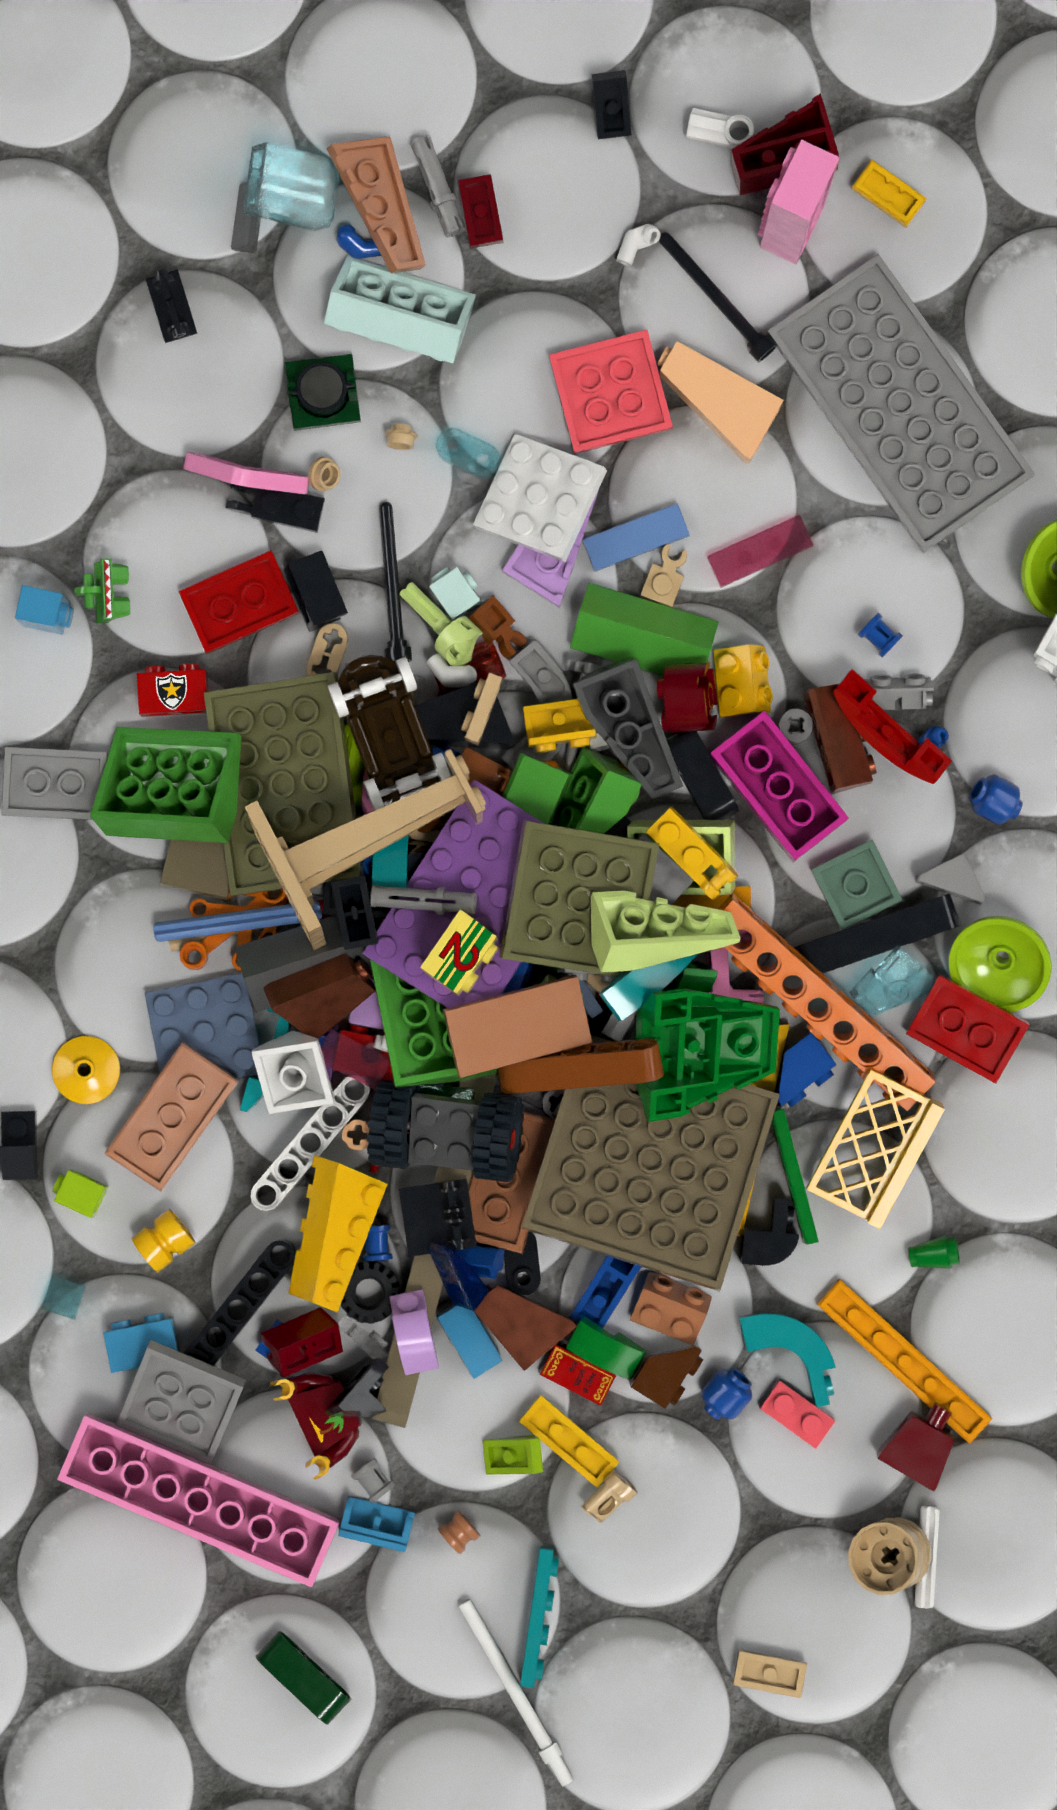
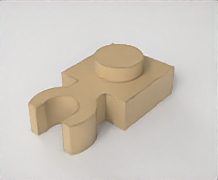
M666 544L661 553L663 565L660 567L652 564L640 597L673 607L684 575L676 573V569L685 564L687 551L683 550L680 559L673 561L668 557L671 545Z

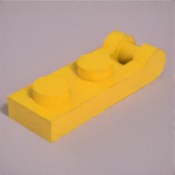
M672 806L646 830V833L656 843H659V846L712 900L721 893L720 889L727 882L732 883L738 877L734 868ZM710 865L718 871L711 879L704 873Z

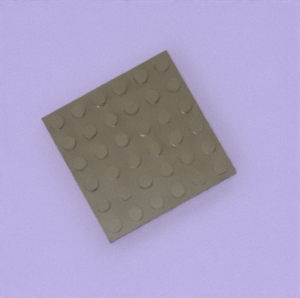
M591 1035L592 1043L612 1042ZM636 1083L565 1089L521 1229L720 1292L780 1094L752 1085H747L739 1090L734 1087L718 1095L719 1099L712 1103L705 1101L690 1108V1113L682 1117L649 1122L646 1119Z

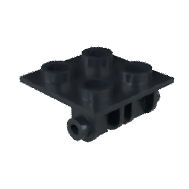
M467 1179L399 1189L409 1257L477 1247Z

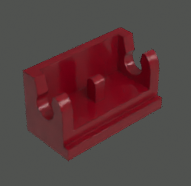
M321 1307L261 1333L263 1343L271 1351V1353L266 1354V1357L282 1378L343 1352L339 1325Z

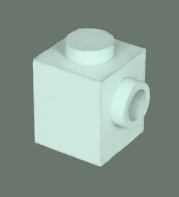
M447 567L431 578L433 584L429 586L430 592L452 621L459 617H464L481 605L480 599L474 592L478 586L468 571L461 574L457 567L452 571Z

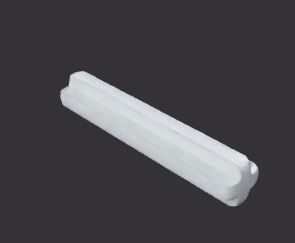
M922 1506L920 1508L919 1527L925 1532L931 1544L932 1560L928 1572L915 1585L914 1604L918 1608L925 1609L933 1608L940 1514V1510L936 1506Z

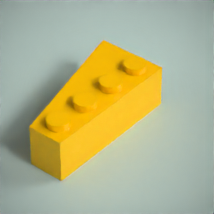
M314 1155L312 1167L316 1168L313 1184H308L306 1198L310 1199L307 1218H302L300 1231L303 1233L302 1245L300 1249L296 1250L288 1294L338 1312L388 1184L340 1163Z

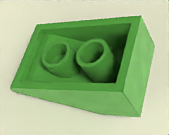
M583 747L571 770V773H573L572 779L552 825L604 834L628 813L631 805L638 799L642 783L617 760Z

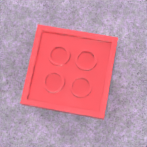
M648 330L549 354L574 455L673 429Z

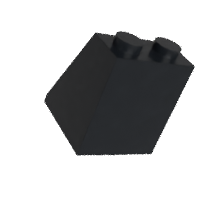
M479 681L416 705L430 745L509 750L515 746L497 697L479 745L465 740L467 732L461 729L468 711L474 713L479 700L473 697Z

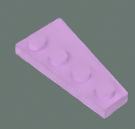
M597 494L566 562L518 545L502 572L560 608Z

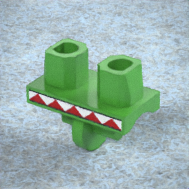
M100 559V562L94 563V579L93 574H84V586L74 588V596L84 597L85 609H96V624H107L114 619L130 615L129 597H113V585L128 584L129 567L112 563V559Z

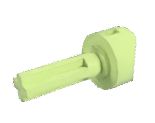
M413 582L409 583L406 589L401 590L400 596L439 635L434 645L435 650L451 666H464L472 659L476 640L483 632L468 617H459L452 621Z

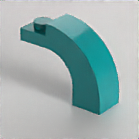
M761 1312L738 1317L747 1352L769 1347H782L791 1350L801 1358L806 1367L814 1405L816 1407L830 1405L828 1396L834 1395L830 1375L824 1376L823 1371L836 1368L828 1347L818 1334L803 1322L784 1314Z

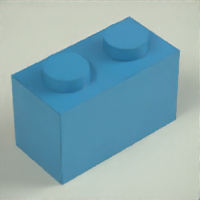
M22 585L15 619L23 627L63 635L64 628H70L74 608L70 607V601L62 593Z
M163 1312L144 1316L145 1323L133 1326L131 1319L110 1323L111 1330L103 1332L111 1373L139 1368L150 1340L181 1352L174 1317L165 1319Z

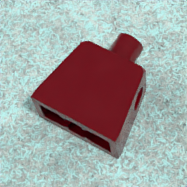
M934 1402L926 1418L911 1411L878 1449L877 1459L934 1492L954 1443V1436L943 1429L952 1412Z

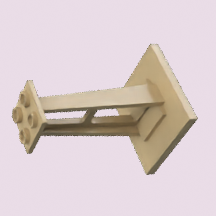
M451 749L445 751V761L452 777L292 848H288L282 836L276 838L258 801L245 806L252 830L314 950L326 945L321 924L311 907L315 904L311 889L466 803L476 825L483 822V811L486 810L484 806L486 803L477 785L472 788L468 783V780H470L468 774L470 772L461 755L455 757Z

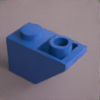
M811 1032L783 1052L777 1093L780 1094L777 1103L780 1106L786 1103L790 1107L794 1106L807 1096L804 1092L805 1088L813 1082L819 1087L834 1075L831 1069L837 1064Z

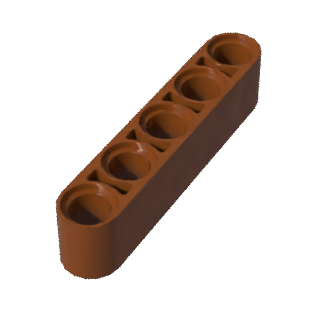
M652 1038L590 1043L497 1068L501 1091L507 1094L645 1083L658 1080L664 1076L659 1044L656 1039Z

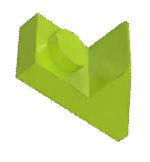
M528 1435L483 1440L486 1475L537 1474L543 1472L540 1438Z

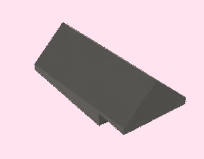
M334 915L319 920L326 945L316 950L313 949L302 926L237 946L235 950L256 1012L271 1008L263 989L267 984L344 953L348 954L355 961H364L372 971L370 959L362 954L367 946L344 950L338 916Z

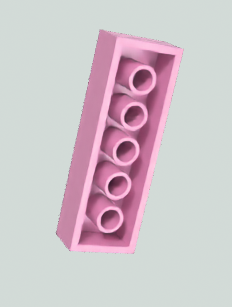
M802 139L797 149L790 147L782 164L780 178L774 180L767 195L768 199L765 203L766 207L763 211L764 215L761 219L762 222L758 236L762 237L760 248L797 265L826 204L840 157Z

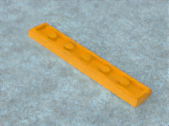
M840 1279L817 1303L825 1313L929 1408L936 1402L949 1409L952 1415L947 1424L969 1444L993 1419Z

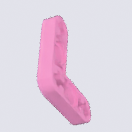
M186 452L183 467L185 470L245 487L307 494L309 486L308 476L285 471L248 467L205 454Z

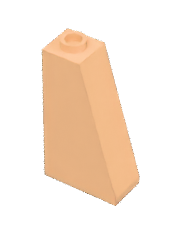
M676 341L672 349L666 347L657 363L662 367L659 376L743 462L749 464L782 407L784 400Z

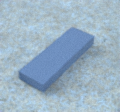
M677 503L583 539V543L593 570L597 572L663 547L666 544L687 538L690 534Z

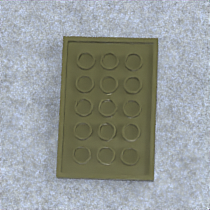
M336 672L204 692L208 730L210 732H230L241 735L237 814L229 842L223 843L230 896L282 889L252 830L245 806L258 801L276 838L282 836L288 848H292L357 819L343 717L339 718L327 687L330 684L338 683V674ZM362 861L326 882L363 876Z

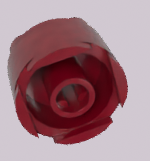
M710 662L669 664L663 668V678L657 680V695L659 699H664L665 711L661 713L663 731L676 733L715 729L717 715H711L713 705H718L717 686L713 668L708 669Z

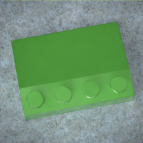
M117 727L90 817L106 836L228 843L237 814L241 735L230 732Z
M370 959L395 1087L465 1081L496 1075L497 1068L459 1078L443 1014V1009L447 1008Z

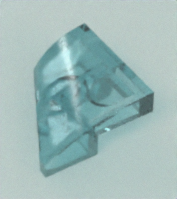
M897 945L875 970L871 968L849 993L856 1002L876 1016L928 994L937 978Z

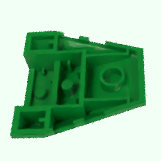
M686 988L652 993L637 1010L636 1039L652 1038L658 1041L664 1076L652 1082L636 1083L646 1119L649 1122L682 1117L690 1113L689 1109L705 1101L712 1103L719 1099L718 1095L734 1087L739 1090L775 1073L780 1009L777 1006Z

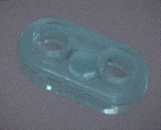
M446 429L440 433L436 440L437 454L444 462L477 478L485 479L492 477L499 469L500 455L498 450L491 444L460 429ZM457 442L460 446L459 450L455 453L449 452L447 450L448 443ZM486 456L489 458L490 464L487 467H480L477 464L478 458Z

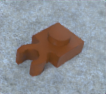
M494 595L468 617L483 632L481 636L488 645L494 640L498 642L500 653L507 659L516 653L511 647L510 642L514 643L518 649L527 643L523 634L513 631L509 627L515 620Z

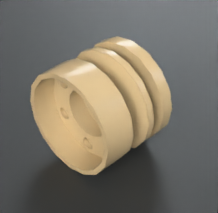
M902 1517L885 1518L862 1528L852 1539L848 1551L849 1568L854 1579L865 1590L878 1595H892L917 1584L928 1572L932 1560L931 1544L925 1532L916 1523ZM897 1548L899 1554L895 1560H891L888 1555L891 1554L892 1549Z

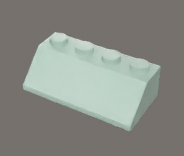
M347 256L331 289L324 324L334 327L339 331H348L367 337L372 341L391 344L405 351H414L427 355L438 361L454 363L465 334L476 294L403 272L391 274L387 267Z

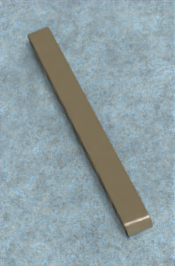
M496 1071V1075L460 1081L456 1098L481 1101L485 1093H493L498 1072ZM438 1166L434 1183L467 1179L469 1187L473 1171ZM452 1251L414 1256L405 1293L423 1289L431 1329ZM394 1333L386 1363L389 1368L384 1372V1381L380 1386L377 1400L385 1407L386 1412L373 1416L372 1419L405 1428L420 1372L405 1375Z

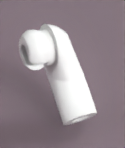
M644 224L627 231L616 261L623 265L632 266L637 250L656 244L661 236L659 229L651 224Z
M439 653L433 655L427 661L428 667L446 688H462L476 681V670L470 665L449 666Z

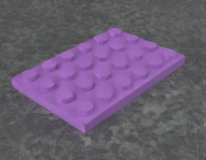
M475 779L470 787L472 788L477 785L486 803L484 805L486 810L483 811V822L476 825L466 803L458 806L407 883V888L437 890L438 887H446L447 891L476 892V913L466 914L497 936L498 940L495 943L499 947L497 953L488 965L484 962L481 963L475 972L479 975V978L469 993L462 991L458 996L428 976L420 968L457 913L445 912L444 915H437L435 911L391 908L377 930L378 944L368 945L362 953L446 1008L502 994L522 962L502 959L499 956L523 820L543 823ZM398 897L400 900H420L416 897ZM428 899L429 902L456 903L455 900Z

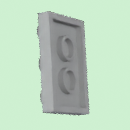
M5 747L1 815L92 820L90 814L108 753Z

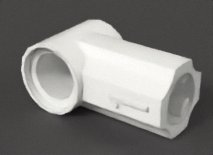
M693 108L686 138L724 146L731 151V149L754 135V125L744 115L728 116ZM735 128H743L748 132V136L742 140H735L730 136V133Z

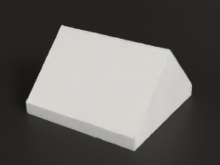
M290 1031L251 1051L269 1114L334 1104L335 1098L318 1038Z

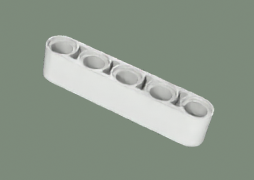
M360 1075L347 1076L333 1091L334 1104L323 1105L316 1111L253 1186L250 1197L256 1208L264 1211L275 1209L288 1196L312 1167L314 1155L320 1157L341 1133L345 1125L352 1120L368 1101L371 1095V1086L366 1078ZM358 1080L364 1085L365 1093L359 1100H352L346 1094V1087L351 1081ZM332 1106L339 1108L343 1115L341 1123L334 1127L329 1126L324 1120L325 1111ZM307 1133H315L320 1138V1147L316 1152H307L302 1146V1139ZM286 1159H292L298 1165V1173L292 1179L283 1177L280 1172V1165ZM264 1185L273 1187L276 1192V1199L271 1205H264L258 1199V1191Z

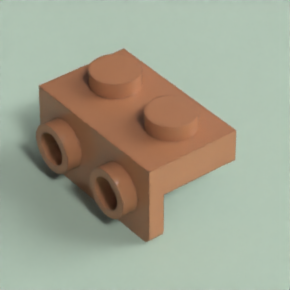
M648 1272L630 1321L693 1346L708 1313L712 1297L699 1288L688 1287L673 1281L666 1275Z

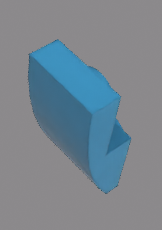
M465 1298L436 1315L450 1343L455 1347L473 1379L503 1361Z

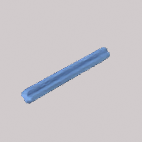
M314 901L315 904L311 907L318 920L322 919L321 904L318 901ZM291 904L156 922L153 926L155 940L162 942L300 922Z

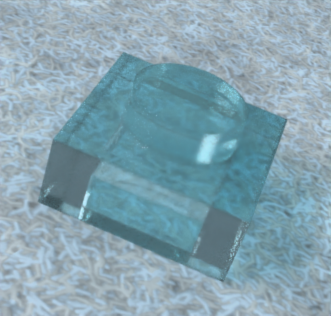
M52 1276L42 1309L76 1319L86 1286Z

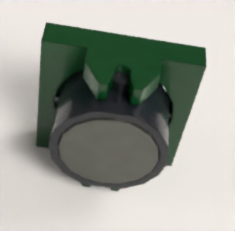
M352 354L285 362L294 431L361 422Z

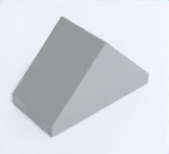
M964 853L920 874L915 882L979 905L984 903L986 897Z

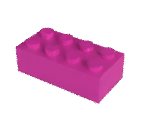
M765 711L710 753L715 765L792 863L849 819Z

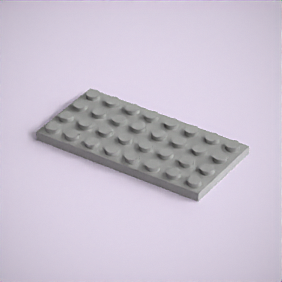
M879 254L768 330L767 334L777 343L778 350L922 553L932 548L1035 475Z

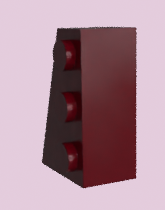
M821 93L796 112L793 110L785 115V119L769 129L766 127L731 149V166L740 196L771 188L774 180L780 178L782 164L790 147L797 149L801 139L839 157Z

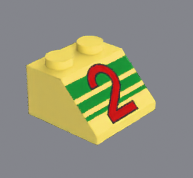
M459 910L420 968L424 973L459 996L462 991L469 993L479 978V975L475 972L481 963L484 962L488 965L497 953L499 947L495 943L498 938L468 914Z

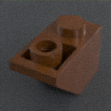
M693 1345L647 1356L631 1382L630 1387L665 1409L669 1403L675 1406L685 1391L681 1384L686 1375L694 1376L703 1361V1358L699 1356L702 1351L701 1348Z

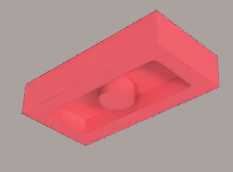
M780 1380L759 1407L815 1449L835 1423L833 1418Z

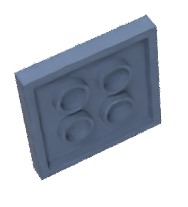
M242 973L145 993L160 1072L181 1042L184 1041L238 1079L258 1075L251 1051L260 1046L251 998Z

